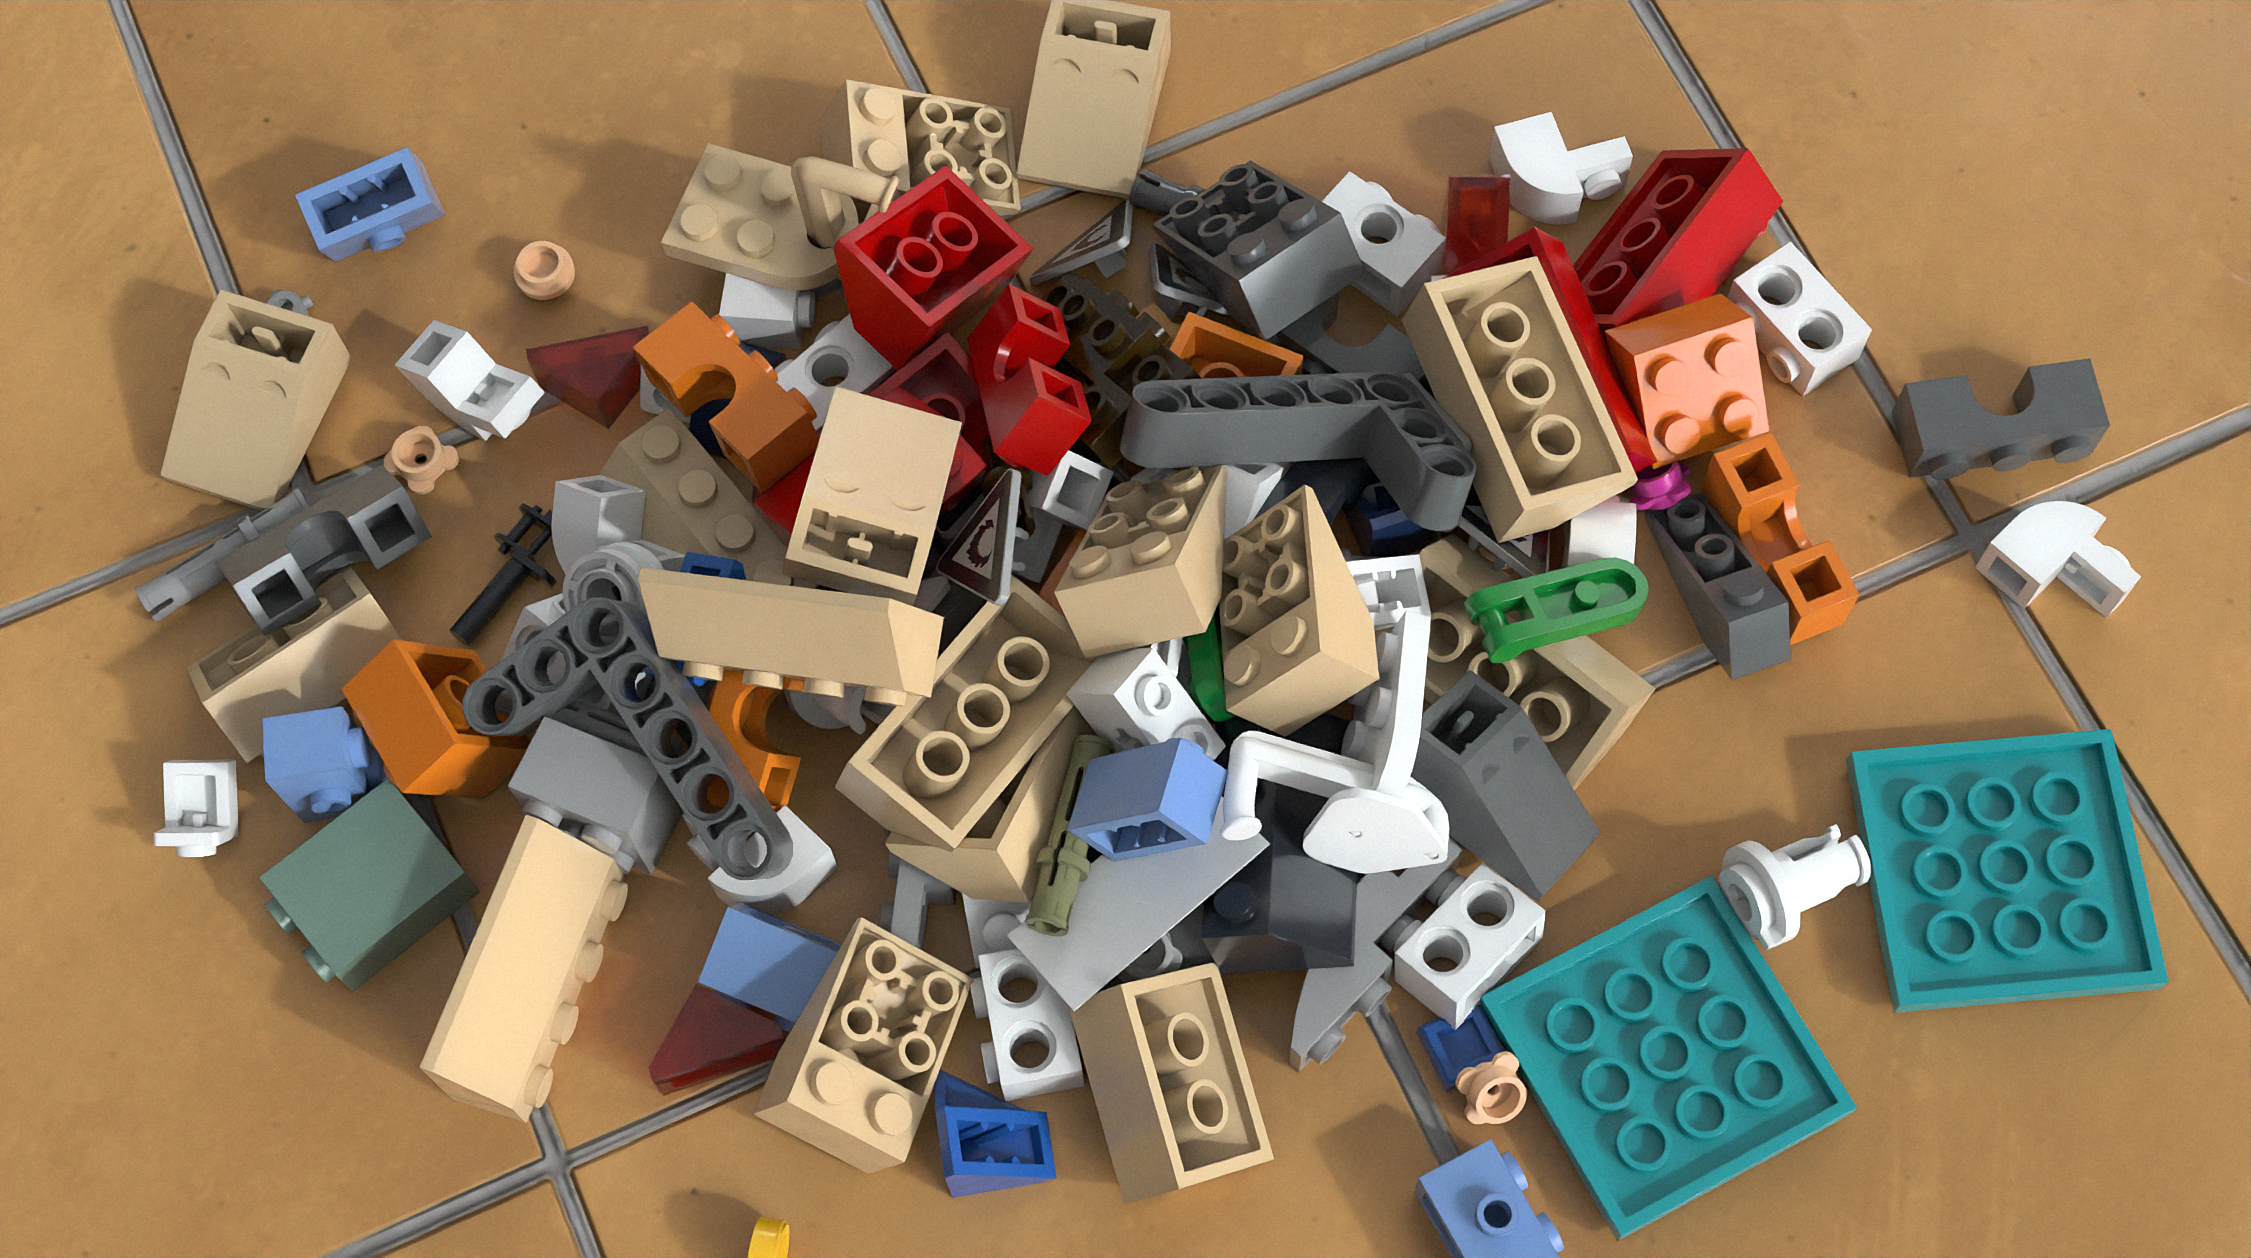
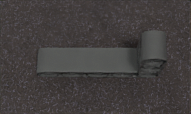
M1390 372L1141 382L1132 391L1119 444L1120 451L1126 459L1147 468L1364 458L1405 516L1420 527L1433 531L1452 530L1458 525L1477 468L1474 459L1419 388L1407 378Z
M605 597L587 599L485 672L467 688L463 698V713L467 723L475 731L485 735L523 736L539 727L544 716L551 718L599 683L719 866L728 876L737 880L771 879L780 875L789 866L793 857V841L789 831L686 676L682 675V670L676 661L659 657L650 623L637 606ZM613 612L619 622V632L617 638L610 645L606 646L600 638L599 627L607 614ZM560 651L566 662V670L562 679L558 683L553 684L547 674V665L553 654ZM648 666L655 675L656 686L653 694L648 699L642 701L635 690V680L638 673ZM507 690L512 698L513 709L510 716L504 722H501L495 712V702L500 693ZM685 721L692 732V744L684 755L679 756L672 747L671 735L678 723ZM717 776H721L729 787V800L727 805L719 812L710 806L707 799L709 784ZM754 831L764 838L767 845L765 859L757 868L753 867L744 855L746 838Z

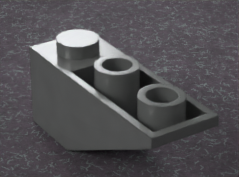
M1699 493L1683 498L1677 504L1667 509L1645 512V520L1703 642L1730 679L1734 680L1790 660L1789 603L1705 495Z

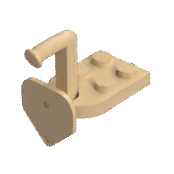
M708 143L664 234L661 245L666 256L780 289L807 290L822 286L835 278L841 281L833 246L839 238L860 225L856 207L851 197L872 203L865 220L879 211L885 213L890 203L900 197L897 188L899 178L892 177L890 180L862 169L814 156L798 158L791 167Z

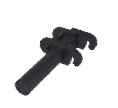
M522 503L519 506V510L523 517L507 535L495 534V540L501 545L498 551L503 555L510 552L512 558L503 565L449 629L451 634L465 645L469 646L528 575L536 581L541 579L543 584L550 589L557 583L555 578L538 565L534 559L536 553L552 536L553 511L550 509L543 516L540 514L543 510L538 505L531 508L527 504ZM535 524L543 532L528 549H525L518 542Z

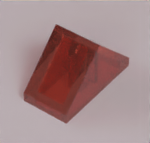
M1448 174L1442 213V235L1446 237L1443 275L1453 273L1508 242L1510 175Z
M647 325L526 349L527 360L541 389L609 429L640 391L641 363L633 346L650 334Z
M696 983L648 1068L652 1081L663 1096L774 1060L787 1038L780 1024Z

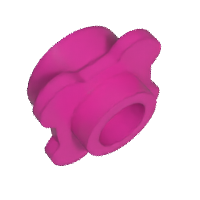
M1677 460L1656 469L1648 466L1636 472L1638 481L1630 487V490L1635 493L1630 499V503L1636 504V510L1648 508L1651 510H1663L1674 506L1692 491L1690 482L1686 481V477L1690 475L1689 466L1679 463Z

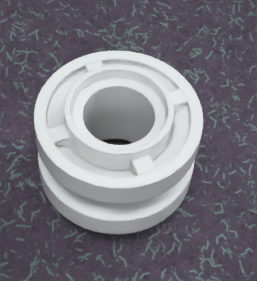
M630 542L613 543L584 555L572 564L564 579L563 601L566 611L569 612L581 602L592 597H605L617 600L611 589L612 581L618 587L622 601L637 606L648 619L638 583L640 567L664 570V568L649 550ZM612 612L607 614L602 620L599 627V635L602 642H613L619 632V622L616 615Z

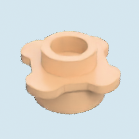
M417 426L401 434L395 440L392 450L384 458L386 470L391 475L403 477L408 482L410 491L417 495L431 492L434 488V481L445 470L454 469L459 462V455L456 449L451 445H442L433 430L428 426ZM422 456L427 457L425 463H416V460Z
M1506 1051L1499 1052L1491 1062H1483L1475 1067L1464 1068L1458 1074L1455 1084L1457 1089L1465 1094L1467 1106L1464 1114L1471 1123H1505L1522 1110L1528 1091L1517 1077L1516 1071L1519 1067V1061L1514 1054Z

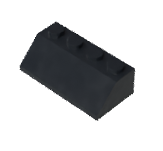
M1323 713L1286 737L1240 716H1235L1222 722L1216 721L1215 732L1226 747L1216 757L1214 762L1228 771L1233 741L1240 734L1247 731H1259L1341 755L1343 738L1351 721ZM1257 778L1254 804L1255 818L1259 819L1262 825L1259 833L1270 845L1204 900L1202 940L1222 974L1354 966L1357 872L1322 863L1310 857L1303 849L1304 832L1329 800L1328 797ZM1224 785L1223 792H1222V795H1221L1223 798H1224V793H1225V785Z

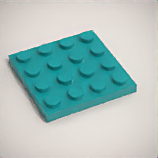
M2112 729L1852 751L1846 759L1860 838L1870 861L1871 875L1869 885L1894 1013L2159 990L2169 983Z
M1712 875L1480 997V1005L1505 1050L1514 1054L1518 1059L1519 1067L1517 1070L1617 1241L1848 1117L1857 1109L1856 1104Z

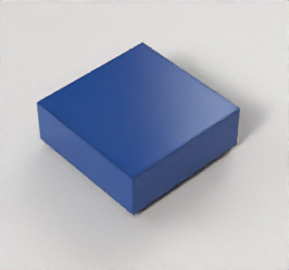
M1480 1004L1472 1010L1456 1030L1441 1017L1417 1028L1416 1033L1446 1092L1457 1088L1455 1084L1456 1078L1464 1068L1475 1067L1483 1062H1491L1497 1053L1504 1051Z

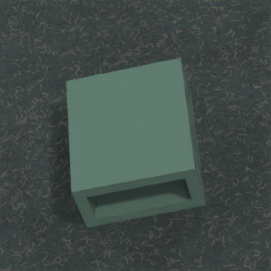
M389 779L378 785L259 877L273 895L271 899L264 903L270 914L287 934L299 928L311 943L310 946L302 951V954L326 983L337 976L352 991H355L480 892L466 872Z

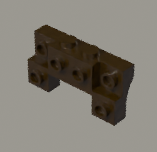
M1068 271L1057 283L1045 291L1041 300L1061 310L1070 346L1059 360L1089 386L1088 389L1084 390V395L1092 422L1077 440L1084 446L1087 445L1111 469L1123 456L1119 444L1134 387L1146 381L1202 378L1191 366L1165 346L1171 337L1148 313L1143 312L1136 318L1140 314L1139 311L1116 288L1113 287L1105 294L1088 279L1083 281L1075 273Z

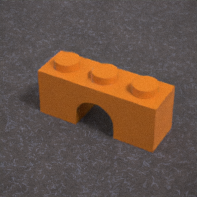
M691 301L634 345L633 349L649 382L686 418L712 400L732 399L724 410L708 422L723 454L764 493L816 451L819 438L812 421L817 418V413L811 403L798 389L793 387L786 392L777 383L778 376L759 352L754 350L748 355L738 346L740 344L738 336L720 315L716 314L710 319Z
M1769 432L1713 454L1701 487L1708 501L1789 603L1791 646L1844 625L1860 594L1831 541L1827 540L1813 546L1805 535L1798 519L1795 505V497L1800 484L1772 433Z
M724 669L722 681L716 682L709 693L707 710L777 813L784 805L787 806L801 757L784 752L772 743L766 730V715L771 702L778 694L788 689L802 691L804 680L784 678L782 690L743 684V672ZM717 776L709 784L707 799L709 803L724 808L729 800V787L721 776Z

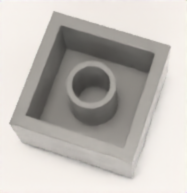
M545 716L508 785V788L522 807L520 811L522 816L529 815L538 818L614 858L622 874H629L631 868H635L652 875L683 813L682 808L648 757Z

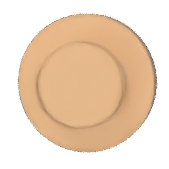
M536 241L525 246L519 253L514 265V278L519 289L526 296L536 300H549L562 295L569 289L575 277V266L570 254L561 246L549 241Z

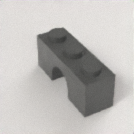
M1339 292L1266 340L1269 343L1303 355L1302 375L1390 372L1397 375L1411 373L1428 392L1431 390L1409 337L1389 323L1374 340L1362 346H1344L1333 341L1326 334L1325 331L1337 319ZM1245 327L1244 333L1262 339Z
M2091 359L2028 367L2013 393L2018 414L2010 416L1993 414L1981 407L1972 394L1967 375L1905 383L1892 410V415L1909 478L1931 475L1933 479L1945 480L1960 476L1969 469L1993 466V469L1996 471H2010L2035 460L2054 458L2058 463H2069L2087 457L2094 451L2110 426Z
M380 465L215 563L248 615L263 635L266 636L320 604L321 602L315 591L319 584L336 570L361 561L370 562L376 569H379L432 536L404 487Z

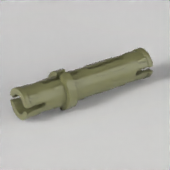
M1078 735L1074 738L1073 751L1062 792L1059 796L1046 848L1038 851L1035 866L1040 873L1025 923H1027L1030 929L1041 934L1065 936L1068 933V924L1079 882H1083L1088 878L1091 867L1090 862L1086 859L1089 844L1069 832L1067 828L1090 759L1114 754L1116 748H1113L1114 745L1110 741L1099 736Z

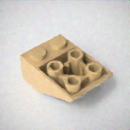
M1051 0L1040 40L1016 173L1017 179L1129 199L1132 185L1136 177H1139L1171 52L1170 11L1111 0Z
M846 79L820 117L823 159L862 169L890 180L892 177L899 178L897 188L900 196L946 165L999 216L1015 215L1021 210L1010 108ZM851 197L856 207L859 223L861 224L864 222L872 203Z
M220 290L193 341L160 474L162 479L260 511H264L280 501L352 360L333 324Z
M835 386L785 556L782 574L851 594L890 598L913 606L933 539L962 422Z
M1224 465L1200 470L1197 466L1184 467L1174 471L1165 479L1141 484L1137 480L1127 481L1112 488L1106 494L1105 500L1093 522L1089 525L1088 531L1054 591L1085 659L1206 632L1222 595L1227 472Z
M1307 485L1302 486L1224 540L1222 595L1219 601L1226 711L1286 737L1379 679L1373 620L1311 487Z
M862 917L858 918L779 1050L753 1114L868 1174L904 1163L968 996L970 985L974 979Z

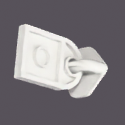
M1406 610L1390 633L1382 632L1378 637L1376 651L1379 679L1347 699L1348 703L1355 705L1353 720L1348 725L1343 738L1341 755L1259 731L1243 732L1233 741L1223 801L1224 824L1220 829L1223 838L1235 841L1244 840L1260 832L1262 825L1260 820L1255 818L1254 804L1257 778H1261L1329 798L1304 832L1303 849L1315 860L1357 873L1369 874L1438 864L1447 859L1450 829L1448 814L1436 796L1410 777L1420 737L1430 617Z

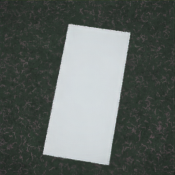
M1222 796L1207 844L1116 862L1102 854L1090 864L1088 878L1083 882H1079L1068 924L1069 930L1065 936L1041 934L1030 929L1025 920L1006 935L1073 1011L1077 1010L1270 845L1259 832L1255 836L1244 840L1235 841L1223 838L1220 833L1221 826L1224 824V798Z

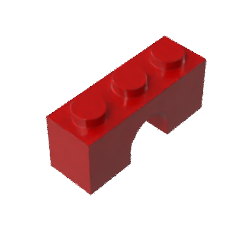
M1008 284L969 335L967 341L994 453L1013 467L1025 466L1048 477L1092 420L1081 382L1053 369L1070 346L1061 310Z

